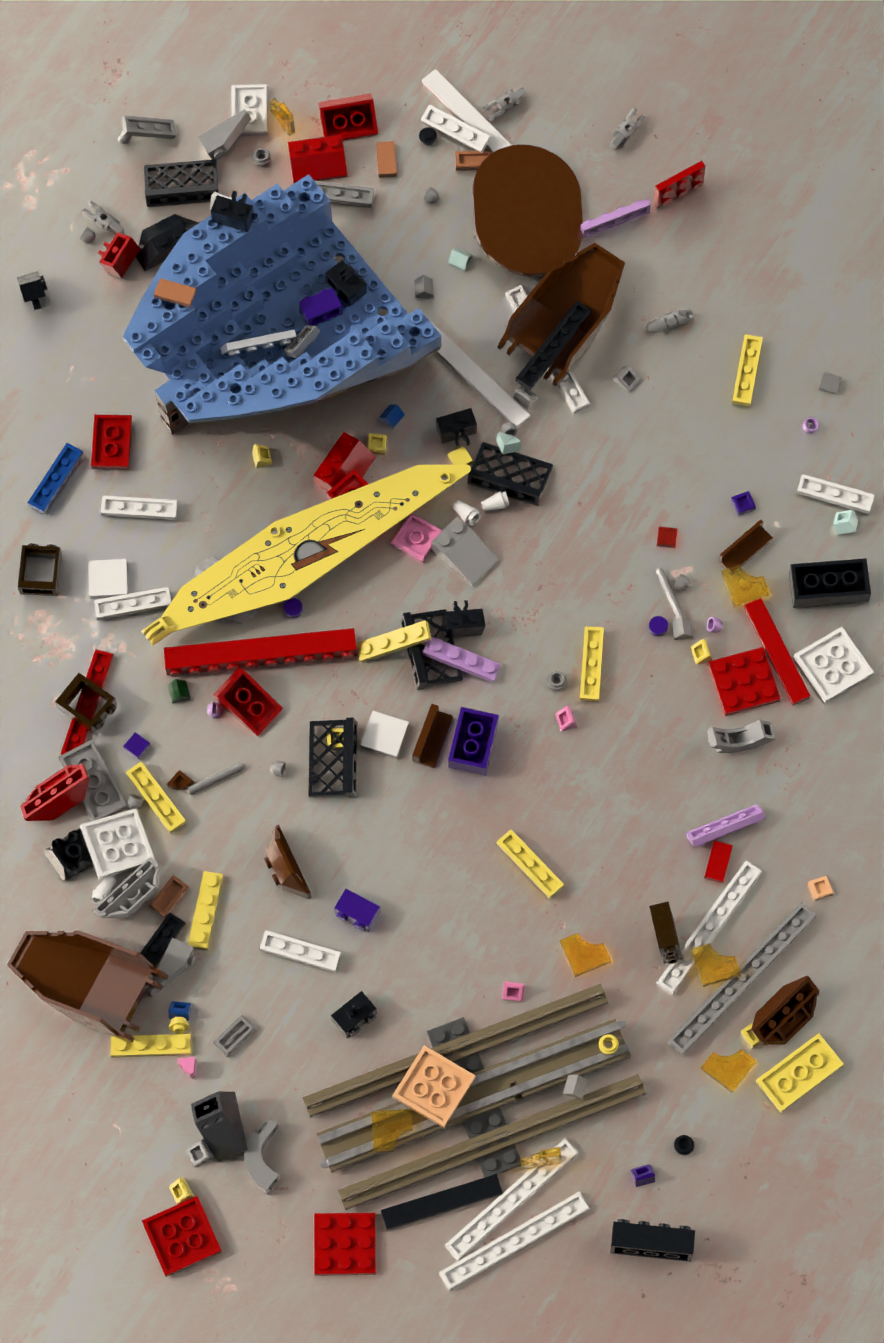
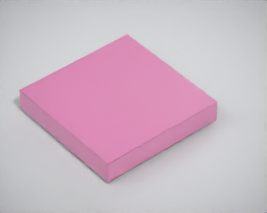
M411 513L391 541V545L423 563L431 552V542L442 530Z

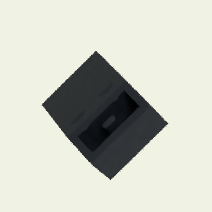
M218 1091L191 1104L195 1125L218 1162L248 1150L235 1092Z

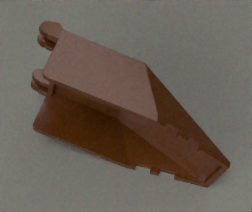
M593 243L577 252L572 258L565 259L560 265L550 268L510 317L506 331L497 348L501 350L509 340L513 344L508 348L506 354L510 356L518 346L533 356L575 302H580L592 310V313L550 365L543 377L547 380L553 371H556L559 374L555 377L552 384L557 386L593 343L608 317L625 262L598 244Z
M26 931L7 964L42 1001L77 1023L133 1043L135 1038L130 1034L124 1033V1031L128 1027L133 1031L139 1032L140 1027L131 1023L130 1020L149 985L158 990L163 988L159 982L152 979L155 975L165 980L169 977L165 972L154 967L142 954L82 931H58L57 933Z

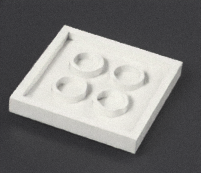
M843 627L838 628L793 656L824 703H827L874 674Z
M136 808L80 825L99 879L136 869L149 857L155 860Z

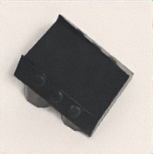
M80 828L69 832L68 836L63 839L57 838L53 840L51 846L44 850L46 859L50 861L61 877V880L64 881L93 864Z

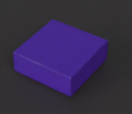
M749 491L731 497L738 516L756 510Z
M135 732L124 744L123 748L139 760L150 747V743Z

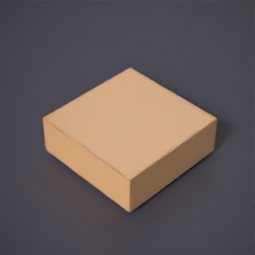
M827 875L808 881L814 901L834 894Z

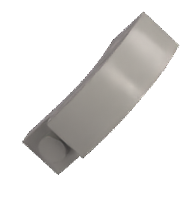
M758 720L736 729L715 727L707 729L708 742L711 748L716 749L717 753H735L750 750L776 740L771 722Z
M272 1119L261 1126L259 1129L260 1134L252 1130L246 1141L248 1150L244 1151L245 1165L251 1180L267 1195L280 1179L279 1175L270 1169L262 1158L264 1147L279 1128L278 1123Z

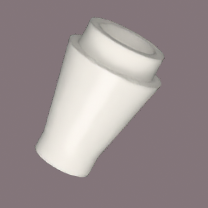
M499 491L488 499L481 501L484 512L507 509L506 507L510 506L506 491L502 493Z
M457 500L453 505V509L466 524L474 525L480 519L481 514L479 510L461 500Z
M111 876L106 877L92 892V901L99 904L113 891L116 880Z

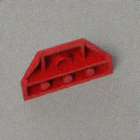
M83 764L67 765L37 785L27 797L26 802H23L20 806L24 820H55L83 801L89 783L85 766Z

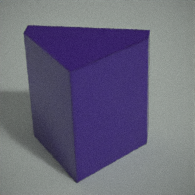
M648 1164L631 1169L636 1187L655 1182V1173L651 1165Z

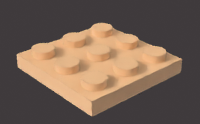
M424 1045L392 1097L445 1128L476 1076Z

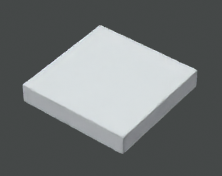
M127 559L89 561L90 598H107L128 594Z
M372 711L360 747L397 758L409 722Z

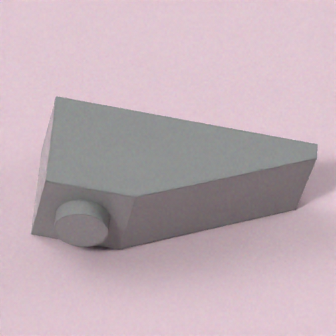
M245 109L199 136L202 145L212 160L221 158L230 150L251 120Z
M172 938L158 966V969L165 972L169 977L165 980L155 975L152 980L159 982L163 988L185 972L189 965H193L196 959L194 947ZM150 985L147 989V993L151 997L160 991Z

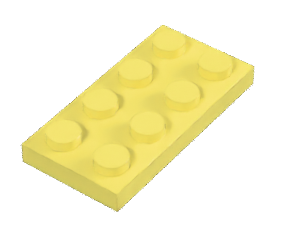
M818 1033L756 1079V1083L781 1113L843 1067L844 1064Z

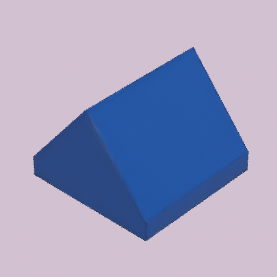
M389 404L379 419L394 429L405 414L397 404Z
M172 1001L168 1011L169 1019L184 1017L189 1021L191 1003Z

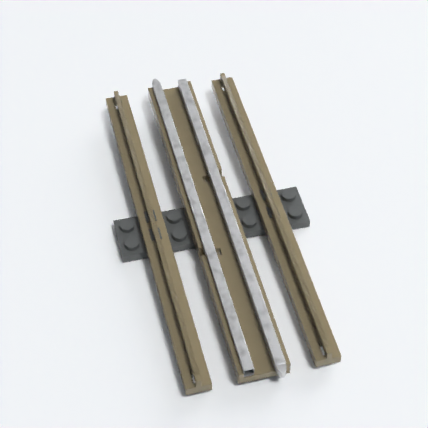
M601 984L470 1033L464 1017L428 1030L427 1035L432 1045L431 1050L476 1076L445 1128L403 1103L397 1102L316 1133L326 1158L320 1163V1167L329 1168L331 1173L460 1123H463L469 1140L339 1189L338 1192L345 1210L475 1160L478 1161L484 1178L501 1174L523 1164L515 1146L516 1144L645 1095L646 1091L643 1087V1082L637 1074L583 1095L582 1100L575 1098L508 1125L500 1109L564 1084L567 1081L568 1075H580L582 1077L629 1059L631 1054L620 1032L626 1026V1021L617 1022L616 1019H613L484 1069L478 1054L608 1004ZM598 996H601L600 998H597V999H594V1000L590 1001V999H593V998H596V997H598ZM607 1034L615 1036L619 1042L618 1050L611 1055L604 1054L599 1049V1040ZM610 1042L605 1043L607 1048L613 1046ZM418 1054L303 1097L309 1116H316L401 1083ZM322 1102V1104L317 1105V1106L311 1108V1106L316 1105V1104H319V1103ZM358 1195V1197H355V1198H352V1199L346 1201V1199Z

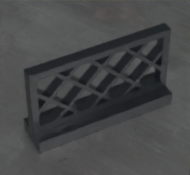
M216 159L144 165L147 207L211 202V195L214 192L219 193ZM206 166H213L209 173L203 170ZM187 168L195 169L191 174L185 172ZM170 169L177 171L173 176L166 173ZM148 171H157L159 173L153 178L148 174ZM198 173L204 175L200 181L194 178ZM180 174L186 177L183 182L176 179ZM162 176L168 178L164 184L158 181ZM208 179L214 182V184L205 185L203 183H205ZM190 180L196 184L195 186H186ZM172 182H174L175 184L178 185L177 187H174V188H168V187H167V186L170 185ZM154 183L160 187L158 189L149 190V188Z
M482 442L471 471L468 473L467 484L495 493L506 491L507 496L538 506L553 464L516 452L502 454L499 447ZM484 449L490 450L494 455L485 458L483 451ZM508 456L512 461L503 464L500 457ZM497 459L500 465L491 468L488 462ZM522 461L527 462L529 467L521 469L518 463ZM485 463L488 470L480 471L476 468ZM515 465L517 471L509 474L506 467ZM543 467L547 471L539 475L536 468ZM501 469L505 473L503 477L494 474V472ZM532 470L535 477L526 479L523 473ZM520 475L523 481L517 483L512 478ZM538 480L540 488H533L530 486V483Z
M443 609L417 614L403 613L400 620L401 626L404 628L415 624V619H422L438 629L437 633L432 636L436 638L440 631L444 633L443 626H439L432 619L435 616H444L447 611ZM448 638L447 643L455 646L454 639ZM422 643L407 648L417 690H422L426 686L463 680L461 670L451 667L456 670L457 676L450 677L445 674L449 665H446L444 670L441 671L433 666L436 660H433L431 664L425 661L424 655H422V649L424 650L425 645ZM430 669L439 674L437 679L429 680L427 673Z
M354 717L346 718V720L310 721L309 797H357L358 722ZM337 725H343V732L337 737L331 729ZM315 726H323L326 729L319 738L315 735ZM328 732L336 738L329 746L322 742ZM340 742L343 745V751L337 756L331 749L336 743ZM321 743L326 750L318 757L314 753V748ZM330 751L336 758L327 765L321 759ZM339 760L343 764V769L336 774L331 767ZM320 761L326 768L317 775L314 772V766ZM330 770L335 777L327 784L321 778ZM339 779L343 783V791H334L331 786ZM320 780L325 787L321 792H314V785Z

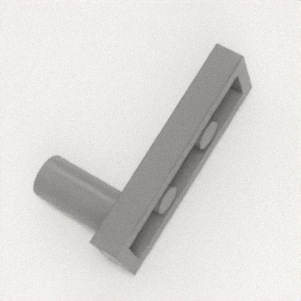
M123 116L121 119L123 130L119 134L118 140L120 143L126 144L132 136L174 139L177 136L174 120Z

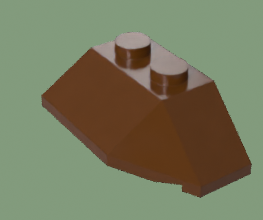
M278 824L274 827L266 847V858H264L268 869H273L274 874L272 878L276 886L280 885L283 891L310 899L312 898L311 892Z
M809 976L784 985L756 1012L751 1031L763 1045L786 1044L813 1018L820 990Z

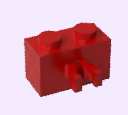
M117 232L110 244L104 242L103 245L107 250L104 252L99 250L98 254L102 257L99 263L108 274L123 278L139 252L140 247L132 237Z

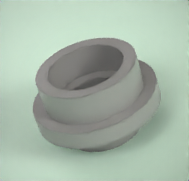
M258 148L253 153V161L259 166L267 165L271 160L269 151L264 148Z
M559 671L550 673L547 678L548 686L553 690H561L566 685V676ZM559 679L560 683L555 684L553 681Z

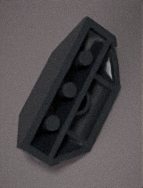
M173 214L142 230L138 245L140 250L136 255V259L144 272L163 263L183 233L199 224V222Z

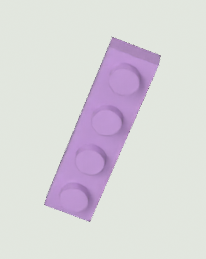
M638 200L632 205L620 207L612 213H604L594 220H586L581 224L583 239L649 214L651 207L649 200Z
M432 636V640L427 641L422 655L491 683L494 682L501 664Z
M756 804L686 832V836L693 847L702 846L708 841L722 838L725 834L739 831L750 824H756L760 820L765 819V815Z

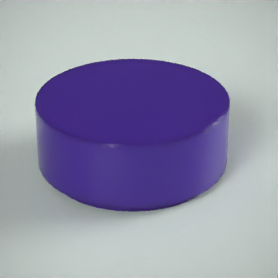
M291 598L284 603V612L290 618H297L303 612V605L299 599Z
M656 616L650 620L649 631L651 634L662 636L667 632L668 622L665 618Z

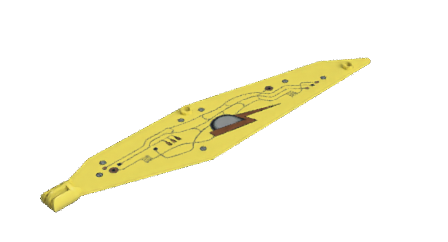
M467 464L416 465L275 521L183 585L163 615L141 632L146 635L148 641L154 646L172 632L289 600L470 473L471 467Z

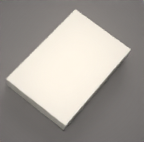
M231 85L232 116L245 109L251 117V120L240 136L268 135V85Z

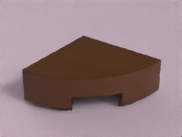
M179 770L167 783V786L174 790H185L193 785L194 781Z

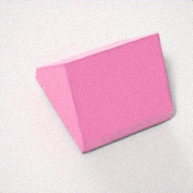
M570 705L556 713L561 731L577 727Z
M504 981L503 999L522 1002L524 984Z
M179 1058L177 1060L179 1067L193 1079L196 1072V1058Z

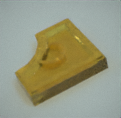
M276 98L270 100V111L288 136L295 134L293 114L284 102L280 104Z
M740 565L721 571L733 607L770 595L764 576H750L742 570Z
M578 933L559 940L575 977L611 963V958L604 943H587Z
M710 944L691 949L703 987L741 976L735 956L727 957L720 955L713 950Z
M742 1049L730 1056H720L713 1052L700 1069L733 1093L757 1061Z
M412 1109L371 1112L374 1153L393 1152L398 1138L405 1132L413 1130Z
M559 1147L545 1149L534 1155L521 1158V1170L561 1163V1149Z

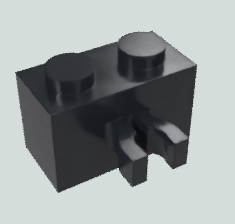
M237 191L232 192V199L217 195L211 209L212 222L248 232L254 218V211L252 205L245 204L247 194H243L242 198L236 201Z
M342 260L325 273L326 283L331 288L333 287L334 291L349 306L367 294L366 281L361 276L358 277L352 266L346 265Z
M38 271L17 277L24 302L32 301L34 310L41 309L39 298L46 297L44 291L48 290L43 275L39 276Z
M472 408L436 418V429L441 443L455 440V446L458 449L460 448V438H462L467 446L470 445L468 436L477 433V422Z
M464 600L463 609L461 610L457 605V601H453L454 611L445 612L442 618L444 638L482 635L486 627L483 609L467 610L468 600Z
M361 991L331 1015V1020L346 1038L350 1035L353 1037L361 1030L360 1027L365 1023L369 1024L376 1018L377 1008Z

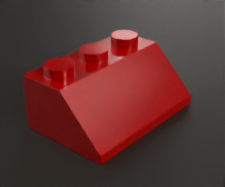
M371 93L318 102L324 137L342 134V139L344 140L378 134L374 101Z
M342 134L288 142L294 183L308 174L314 181L348 177Z
M343 431L314 473V484L328 492L353 470L363 478L376 457L360 440Z

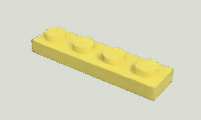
M744 335L732 404L748 407L751 405L763 337Z
M422 621L356 643L359 661L363 663L432 639L428 622Z
M585 626L580 701L599 702L604 627Z
M142 762L125 772L170 834L186 823V820Z
M511 829L497 841V845L549 899L564 887L560 879Z
M203 872L188 945L193 946L195 949L208 950L223 874Z
M191 1034L132 1035L135 1038L133 1043L111 1036V1057L191 1055Z

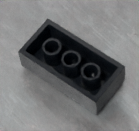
M867 558L790 564L789 579L793 608L863 603L870 600L871 589Z
M618 1219L617 1222L613 1221L610 1254L691 1262L694 1252L695 1230H691L689 1226L671 1228V1225L664 1223L652 1226L649 1222L645 1221L633 1224L629 1220Z

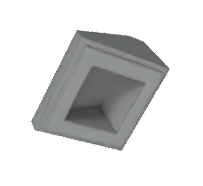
M628 365L623 366L612 379L629 392L641 378Z
M204 1139L186 1149L194 1167L215 1158Z

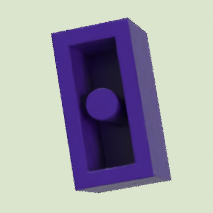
M333 287L323 289L318 294L311 297L307 296L299 301V310L307 325L316 326L343 314L342 305Z
M348 889L344 890L334 907L338 919L344 922L348 920L358 930L363 931L365 929L368 932L381 912L380 906Z

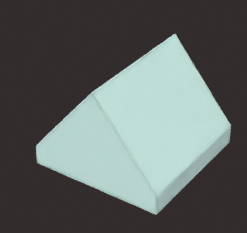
M456 247L452 249L448 264L465 271L473 254Z

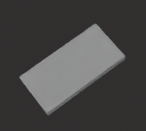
M93 739L58 757L63 768L67 765L83 764L85 766L89 783L85 799L82 803L92 821L114 815L129 807Z

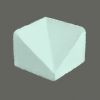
M501 432L497 433L496 442L502 454L520 451L521 441L518 438Z
M847 510L836 513L833 526L838 535L856 531L858 518L855 511Z

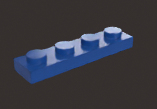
M69 443L65 444L27 502L28 506L45 514L83 455L82 450Z

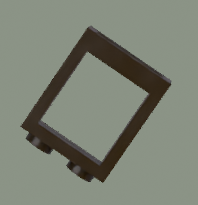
M33 543L22 545L18 578L20 594L58 596L62 559L60 547L53 544L39 546ZM29 557L55 558L53 582L26 581Z
M80 673L75 676L55 701L56 707L93 734L96 730H100L103 727L106 717L112 715L117 708L115 697ZM84 686L106 700V703L91 721L69 706Z
M669 901L651 905L649 908L663 964H674L683 958Z

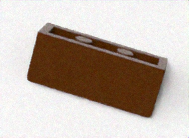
M759 520L720 554L718 563L731 576L773 541V537L763 528L764 522L762 520Z
M431 704L412 754L413 762L431 768L436 766L453 720L452 715L440 712L438 705Z

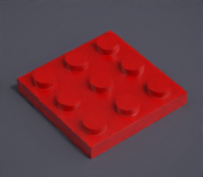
M764 647L708 661L725 716L776 703L781 700Z
M198 1196L142 1220L165 1277L222 1252Z
M314 1213L315 1276L376 1275L375 1213Z

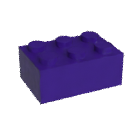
M461 707L448 758V768L486 776L499 724V715Z

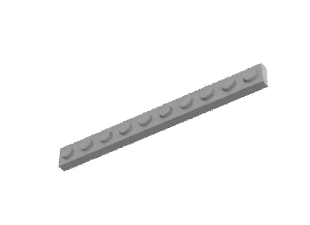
M801 902L669 1038L667 1043L679 1054L683 1055L816 918V914Z

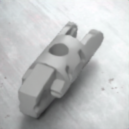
M523 87L516 92L511 89L501 97L482 107L485 112L495 106L498 112L493 113L489 117V120L493 121L510 108L520 103L519 98L524 96L526 91Z
M635 107L612 133L614 138L608 144L612 149H615L620 143L624 145L645 120L646 117L643 115L637 119L636 123L631 119L637 112Z
M92 200L89 205L96 213L93 214L87 209L82 210L81 213L108 234L113 233L116 235L117 232L124 234V229L119 225L120 222Z
M688 308L661 315L658 319L648 322L646 328L649 332L656 333L680 327L694 320L692 310Z

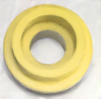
M175 1017L171 1019L169 1029L175 1034H182L189 1029V1023L184 1017Z
M607 1034L599 1040V1049L602 1053L611 1055L618 1050L619 1042L615 1036ZM610 1042L613 1046L607 1048L605 1043Z

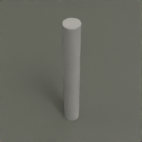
M658 568L656 573L676 617L684 616L663 568Z
M239 762L187 787L190 794H193L243 768Z

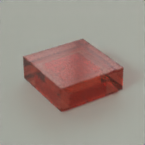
M659 526L657 546L675 548L677 528Z

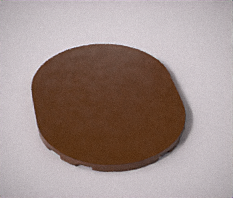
M511 145L490 154L479 166L472 187L476 239L480 247L487 254V257L496 265L507 269L508 272L527 277L544 276L553 266H558L565 259L575 256L580 247L583 237L581 231L583 218L581 191L578 180L564 160L541 147Z

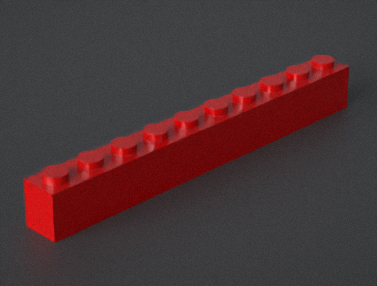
M354 628L164 648L165 670L167 676L170 675L171 677H179L182 674L188 673L190 675H198L201 672L217 673L220 670L227 669L228 671H236L237 668L246 667L247 669H256L258 666L294 665L296 662L313 663L315 660L332 661L334 658L351 659L353 656H357Z

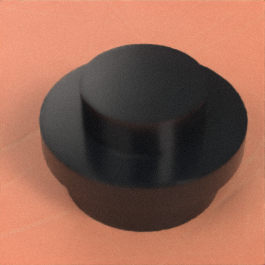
M426 127L420 131L419 139L423 144L431 145L436 141L437 133L433 128Z
M681 1135L676 1138L674 1149L680 1155H688L694 1149V1141L687 1135Z

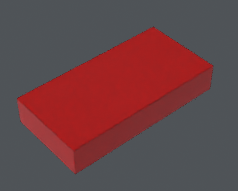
M714 840L704 879L719 883L724 882L733 845Z

